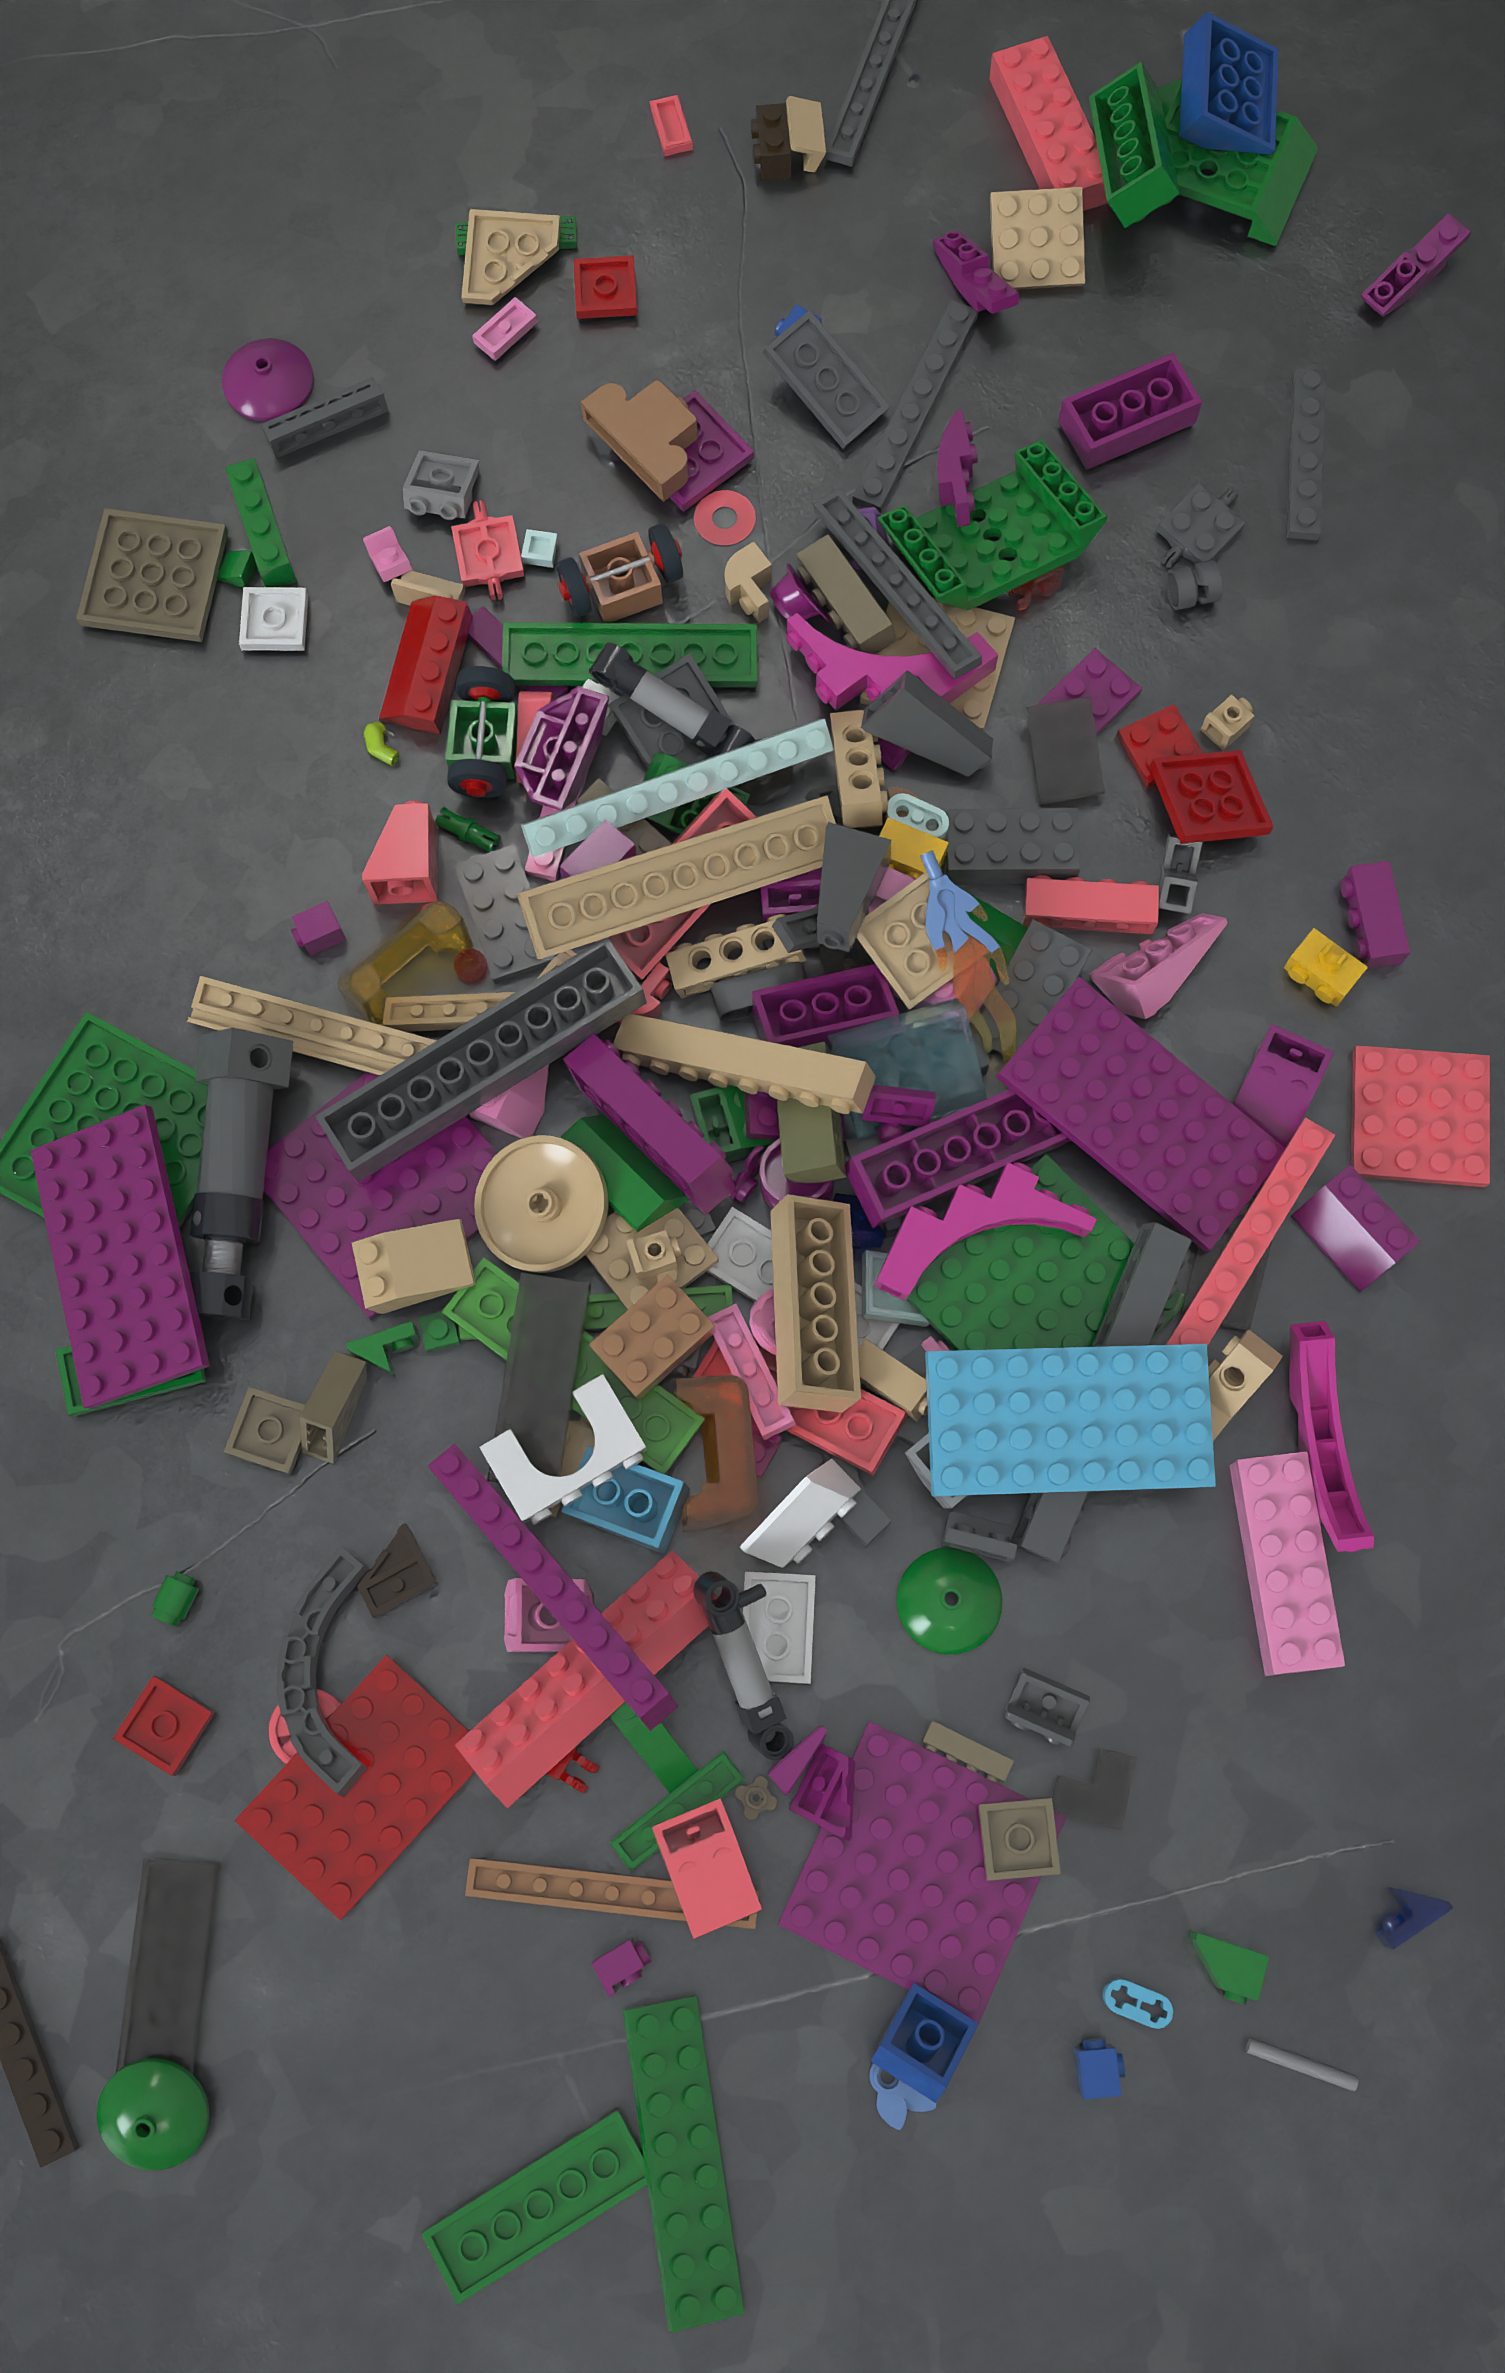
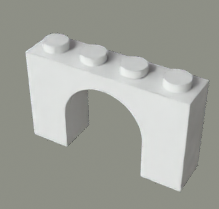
M603 1374L572 1392L590 1422L595 1435V1446L592 1456L587 1464L576 1473L563 1477H554L538 1471L531 1464L511 1429L479 1447L523 1523L531 1520L532 1524L535 1525L552 1515L549 1510L560 1502L564 1506L573 1503L583 1496L580 1490L590 1484L597 1488L613 1478L611 1472L622 1465L625 1469H629L644 1459L642 1453L647 1451V1448Z

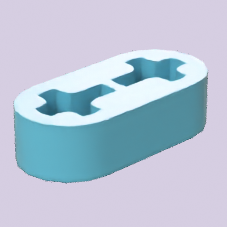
M1122 1978L1111 1979L1103 1988L1102 1996L1104 2003L1116 2014L1156 2029L1164 2028L1173 2018L1171 2002L1158 1992ZM1121 1985L1126 1986L1125 1993L1136 1998L1134 2005L1121 2002L1119 2007L1115 2006L1116 2000L1111 1996L1112 1990L1119 1991ZM1156 2000H1160V2007L1165 2010L1163 2017L1156 2016L1154 2021L1150 2020L1151 2014L1140 2008L1143 2001L1154 2005Z

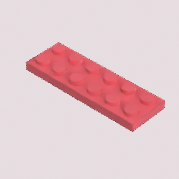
M753 1336L777 1385L776 1355L761 1347ZM715 1340L692 1379L694 1383L750 1411ZM861 1389V1399L843 1413L787 1406L796 1425L786 1431L874 1476L905 1422L907 1412Z

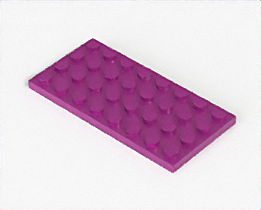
M1081 977L1074 981L995 1076L1205 1252L1213 1248L1273 1170L1285 1150L1280 1143Z
M147 1105L140 1106L32 1149L31 1155L83 1407L93 1409L209 1367V1359L153 1107Z

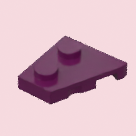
M821 1743L789 1810L850 1841L852 1837L855 1760Z

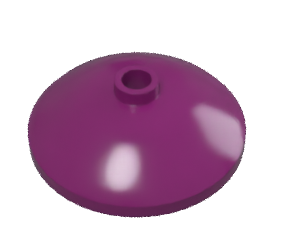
M274 338L255 340L239 348L229 358L222 373V388L230 406L240 415L260 422H267L302 407L310 397L314 384L313 370L305 353L290 342Z

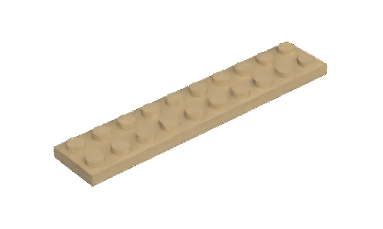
M828 795L517 893L537 959H543L821 868L823 864L826 826L828 822L836 824Z

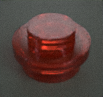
M465 949L455 957L454 970L465 981H475L486 972L487 962L485 956L476 949Z

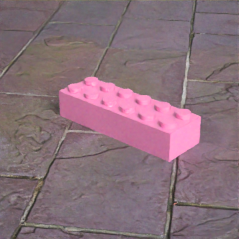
M1299 1452L1236 1460L1229 1466L1264 1675L1273 1676L1344 1667L1345 1661L1308 1453Z

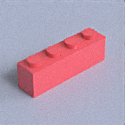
M1039 875L1027 878L1023 896L1022 924L1029 927L1034 919L1051 929L1153 934L1158 924L1159 886L1150 885L1145 881L1123 884L1117 883V881L1112 879L1088 882L1078 877L1054 880L1049 876Z

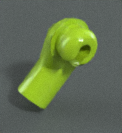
M379 721L367 724L363 734L369 754L394 766L400 757V752L384 743L385 726Z

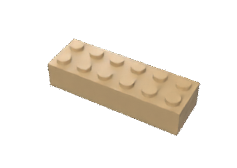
M787 1194L770 1211L778 1405L843 1413L861 1399L850 1204Z

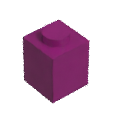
M328 901L292 916L296 928L291 930L298 947L305 946L310 956L346 940Z

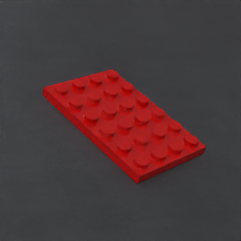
M388 1654L326 1720L336 1738L367 1767L366 1771L347 1794L342 1797L335 1793L312 1771L297 1752L234 1820L339 1920H342L474 1772L473 1768L455 1746L469 1730Z

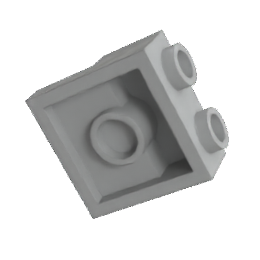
M419 450L403 486L404 509H409L416 515H422L425 512L440 514L446 520H453L456 517L465 519L472 502V488L480 471L479 460Z

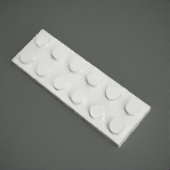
M732 1207L708 1242V1246L719 1258V1262L706 1272L726 1285H731L734 1290L755 1302L761 1295L770 1289H774L771 1230ZM854 1282L858 1348L867 1339L884 1350L900 1323L862 1318V1287Z

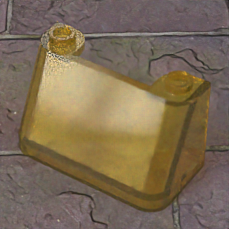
M439 901L422 904L339 975L337 981L338 989L349 1004L367 1022L383 1025V1005L389 996L381 988V985L428 945L438 956L444 950L457 951L461 956L467 953L474 945L464 918L447 902Z

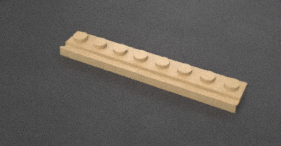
M203 976L199 978L191 1006L193 1011L191 1017H188L187 1022L218 1031L237 1028L292 1040V1051L376 1075L384 1074L437 1041Z

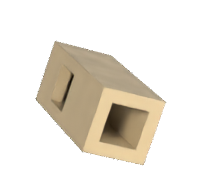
M865 1339L858 1348L860 1383L890 1404L906 1411L909 1417L918 1422L922 1415L926 1416L928 1414L926 1379Z

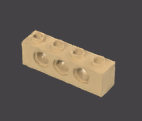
M864 710L830 713L831 737L834 748L833 753L843 826L848 828L883 825L882 811H888L887 792L880 791L881 787H885L883 767L877 768V764H881L880 745L873 744V742L878 741L877 736L861 728Z
M779 914L770 917L766 923L760 925H742L734 933L710 935L704 939V942L698 944H680L674 947L672 952L666 953V958L674 989L682 999L709 991L714 984L726 979L787 963L807 961L804 949L791 953L787 952L772 928L777 918L786 916L785 914ZM763 940H775L774 945L770 949H759ZM735 948L743 949L742 955L738 959H728L730 951ZM711 958V963L706 969H697V964L701 959Z

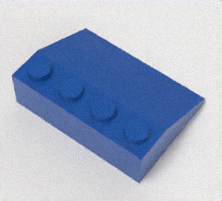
M1206 12L1184 34L1179 136L1207 149L1272 154L1275 151L1279 49Z

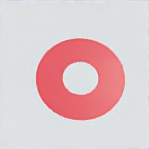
M729 490L716 491L705 496L697 505L694 513V524L698 533L705 540L717 545H732L744 540L753 530L756 520L755 510L751 502L740 493ZM720 507H729L736 512L737 521L732 527L722 529L714 524L712 519L713 513Z

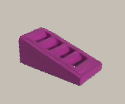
M818 1726L768 1771L770 1778L785 1795L791 1792L826 1737L827 1730L823 1726Z

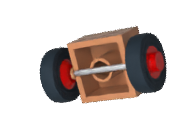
M664 523L648 529L651 552L647 553L639 533L635 532L579 553L582 573L572 557L557 562V572L560 579L557 585L563 601H568L576 617L586 615L592 611L589 592H591L604 623L617 621L663 603L661 583L653 566L656 565L659 568L662 577L667 583L683 578V567L680 559L682 558L681 548L678 541L673 539L671 532Z

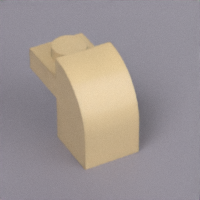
M752 542L737 551L727 562L724 573L725 594L730 606L739 601L744 612L747 615L752 614L759 623L769 617V601L759 588L772 581V564L756 543Z

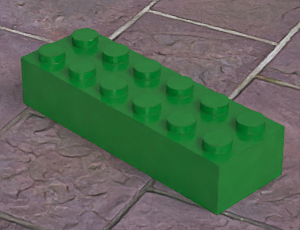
M1142 61L1089 96L1106 199L1125 228L1134 222L1141 221L1148 213L1161 205L1168 204L1175 196L1180 194L1159 89Z

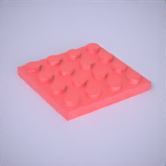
M1356 1045L1353 1048L1351 1166L1362 1178L1487 1187L1490 1184V1055Z

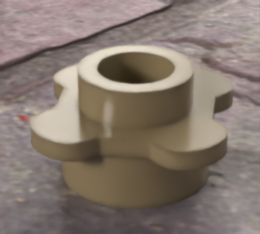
M758 1776L753 1783L747 1786L740 1785L735 1791L736 1798L741 1800L745 1808V1817L750 1820L756 1819L758 1814L765 1810H774L777 1806V1799L771 1796L768 1789V1780L765 1777ZM755 1794L760 1797L757 1802L753 1800V1795Z

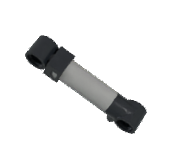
M606 643L589 669L590 675L599 684L613 689L617 694L623 693L691 738L692 742L690 744L708 756L712 753L714 757L756 742L749 732L739 726L730 725L732 721L715 709L709 712L634 662L631 655L616 644Z
M706 1572L698 1577L694 1584V1597L702 1605L737 1698V1701L734 1703L742 1724L748 1728V1740L766 1758L770 1760L783 1759L793 1747V1734L789 1728L781 1723V1721L787 1719L779 1697L772 1692L742 1612V1608L766 1597V1590L762 1584H757L739 1593L736 1585L718 1572ZM718 1587H722L720 1596L711 1601L713 1591ZM775 1731L774 1738L770 1742L765 1743L767 1736Z

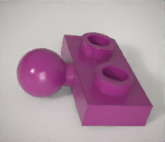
M873 1085L863 1114L861 1113L862 1120L883 1122L877 1132L878 1139L883 1144L905 1134L901 1124L921 1127L930 1124L936 1103L935 1092Z

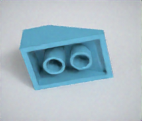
M587 1446L578 1471L587 1464L594 1448ZM636 1464L629 1469H625L622 1465L611 1472L613 1475L611 1480L597 1488L590 1484L580 1490L583 1495L582 1497L567 1506L563 1505L561 1512L665 1555L690 1488L684 1481Z

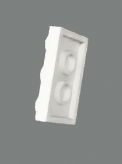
M745 1572L744 1591L757 1584H762L767 1593L766 1597L744 1607L743 1615L769 1682L811 1684L816 1575Z

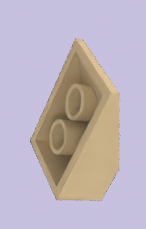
M461 1219L384 1232L352 1242L365 1309L385 1314L476 1285Z

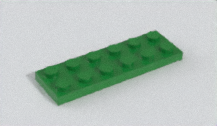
M617 2109L425 2229L421 2235L456 2304L458 2305L645 2187L647 2185L643 2152L620 2109Z

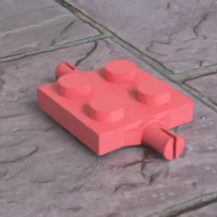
M479 500L481 512H479L477 501L472 504L475 519L467 524L451 526L462 584L464 587L488 584L490 599L496 601L494 590L496 589L498 600H501L503 594L500 582L507 579L524 577L523 565L513 515L499 518L488 517L486 503Z

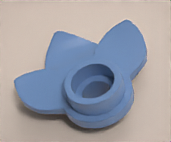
M874 2063L872 2064L869 2078L872 2087L878 2092L876 2107L880 2116L891 2127L897 2130L902 2129L906 2120L907 2109L915 2112L936 2109V2103L896 2077L891 2082H884L881 2079L883 2069Z

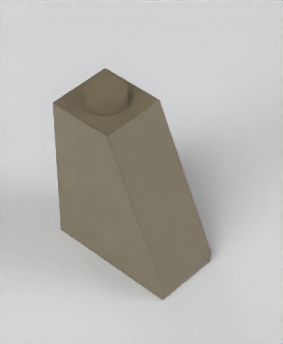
M334 1351L299 1416L303 1454L332 1464L335 1463L367 1382V1362L362 1361L355 1355H345Z

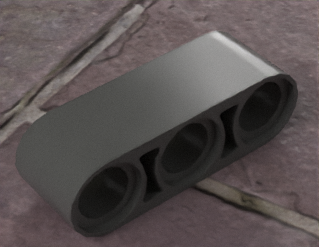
M792 962L717 982L711 987V992L719 1019L721 1021H731L751 1016L752 991L805 980L807 977L803 964Z

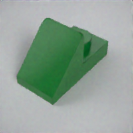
M410 1321L348 1342L346 1347L352 1355L392 1376H396L388 1351L393 1350L394 1353L407 1351L414 1347L413 1343L421 1339L417 1327Z

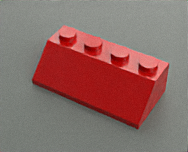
M437 595L411 602L380 712V721L441 735L473 619L467 602Z

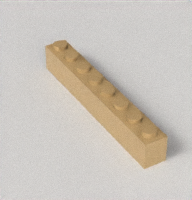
M629 1014L623 1018L613 1043L620 1053L619 1057L623 1062L627 1059L630 1060L637 1069L639 1066H644L662 1075L672 1072L690 1081H697L698 1078L704 1079L722 1088H726L727 1085L737 1086L740 1090L750 1094H757V1091H760L782 1101H786L788 1098L797 1099L810 1107H818L819 1104L825 1105L842 1114H849L850 1111L863 1114L876 1078L865 1061L635 1014Z

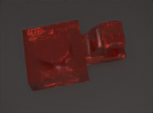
M1059 566L1010 590L1008 595L1010 597L1015 594L1023 595L1024 598L1018 600L1016 608L1018 610L1026 609L1030 605L1031 598L1035 599L1041 595L1049 596L1059 588L1064 570Z

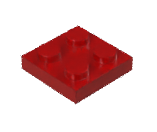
M634 255L574 259L577 319L637 315Z
M1175 704L1119 729L1116 735L1146 788L1156 784L1149 767L1153 758L1203 753Z
M153 1675L113 1739L167 1774L176 1776L215 1712L158 1676Z

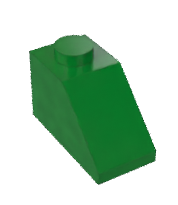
M1191 1930L1189 1939L1214 1985L1225 1990L1224 1998L1245 2005L1247 1998L1259 2001L1269 1956Z

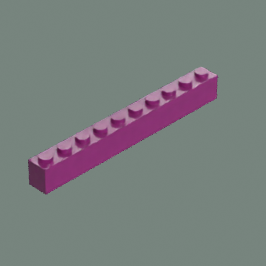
M455 1443L428 1465L441 1484L650 1732L679 1707L665 1687Z

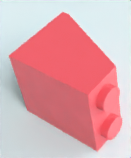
M407 801L404 804L394 806L362 873V881L374 905L438 902V829L428 803Z

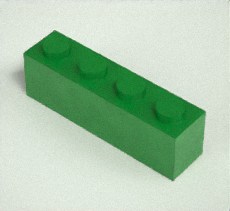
M255 458L226 466L225 470L265 587H284L297 583L264 480Z

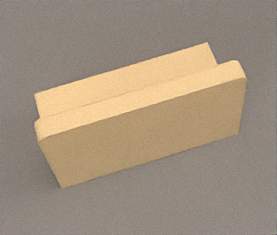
M789 96L786 100L791 150L802 152L804 171L815 173L826 154L821 102Z
M415 571L402 574L401 580L393 578L391 582L396 602L409 606L412 601L435 595L462 601L465 594L463 584Z

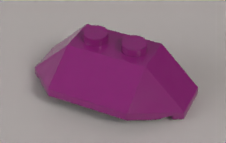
M580 686L571 690V693L557 698L537 711L514 765L531 801L559 811L564 810L579 794L601 741L609 703L608 695Z

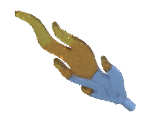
M932 850L920 855L931 880L928 882L929 896L925 913L927 936L937 955L939 968L945 970L947 967V953L942 932L946 931L949 934L953 947L954 993L958 1004L983 1037L984 1050L986 1052L992 1050V1035L979 1012L978 1001L980 1000L988 1008L998 1027L1003 1062L1006 1064L1016 1052V1017L995 986L989 960L990 957L995 961L1001 981L1008 985L1010 982L1004 955L993 937L973 922L966 913V911L971 912L980 920L987 921L988 916L985 910L973 896L951 882L946 874L943 875Z

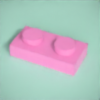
M515 297L472 335L473 342L496 361L538 323L537 315Z

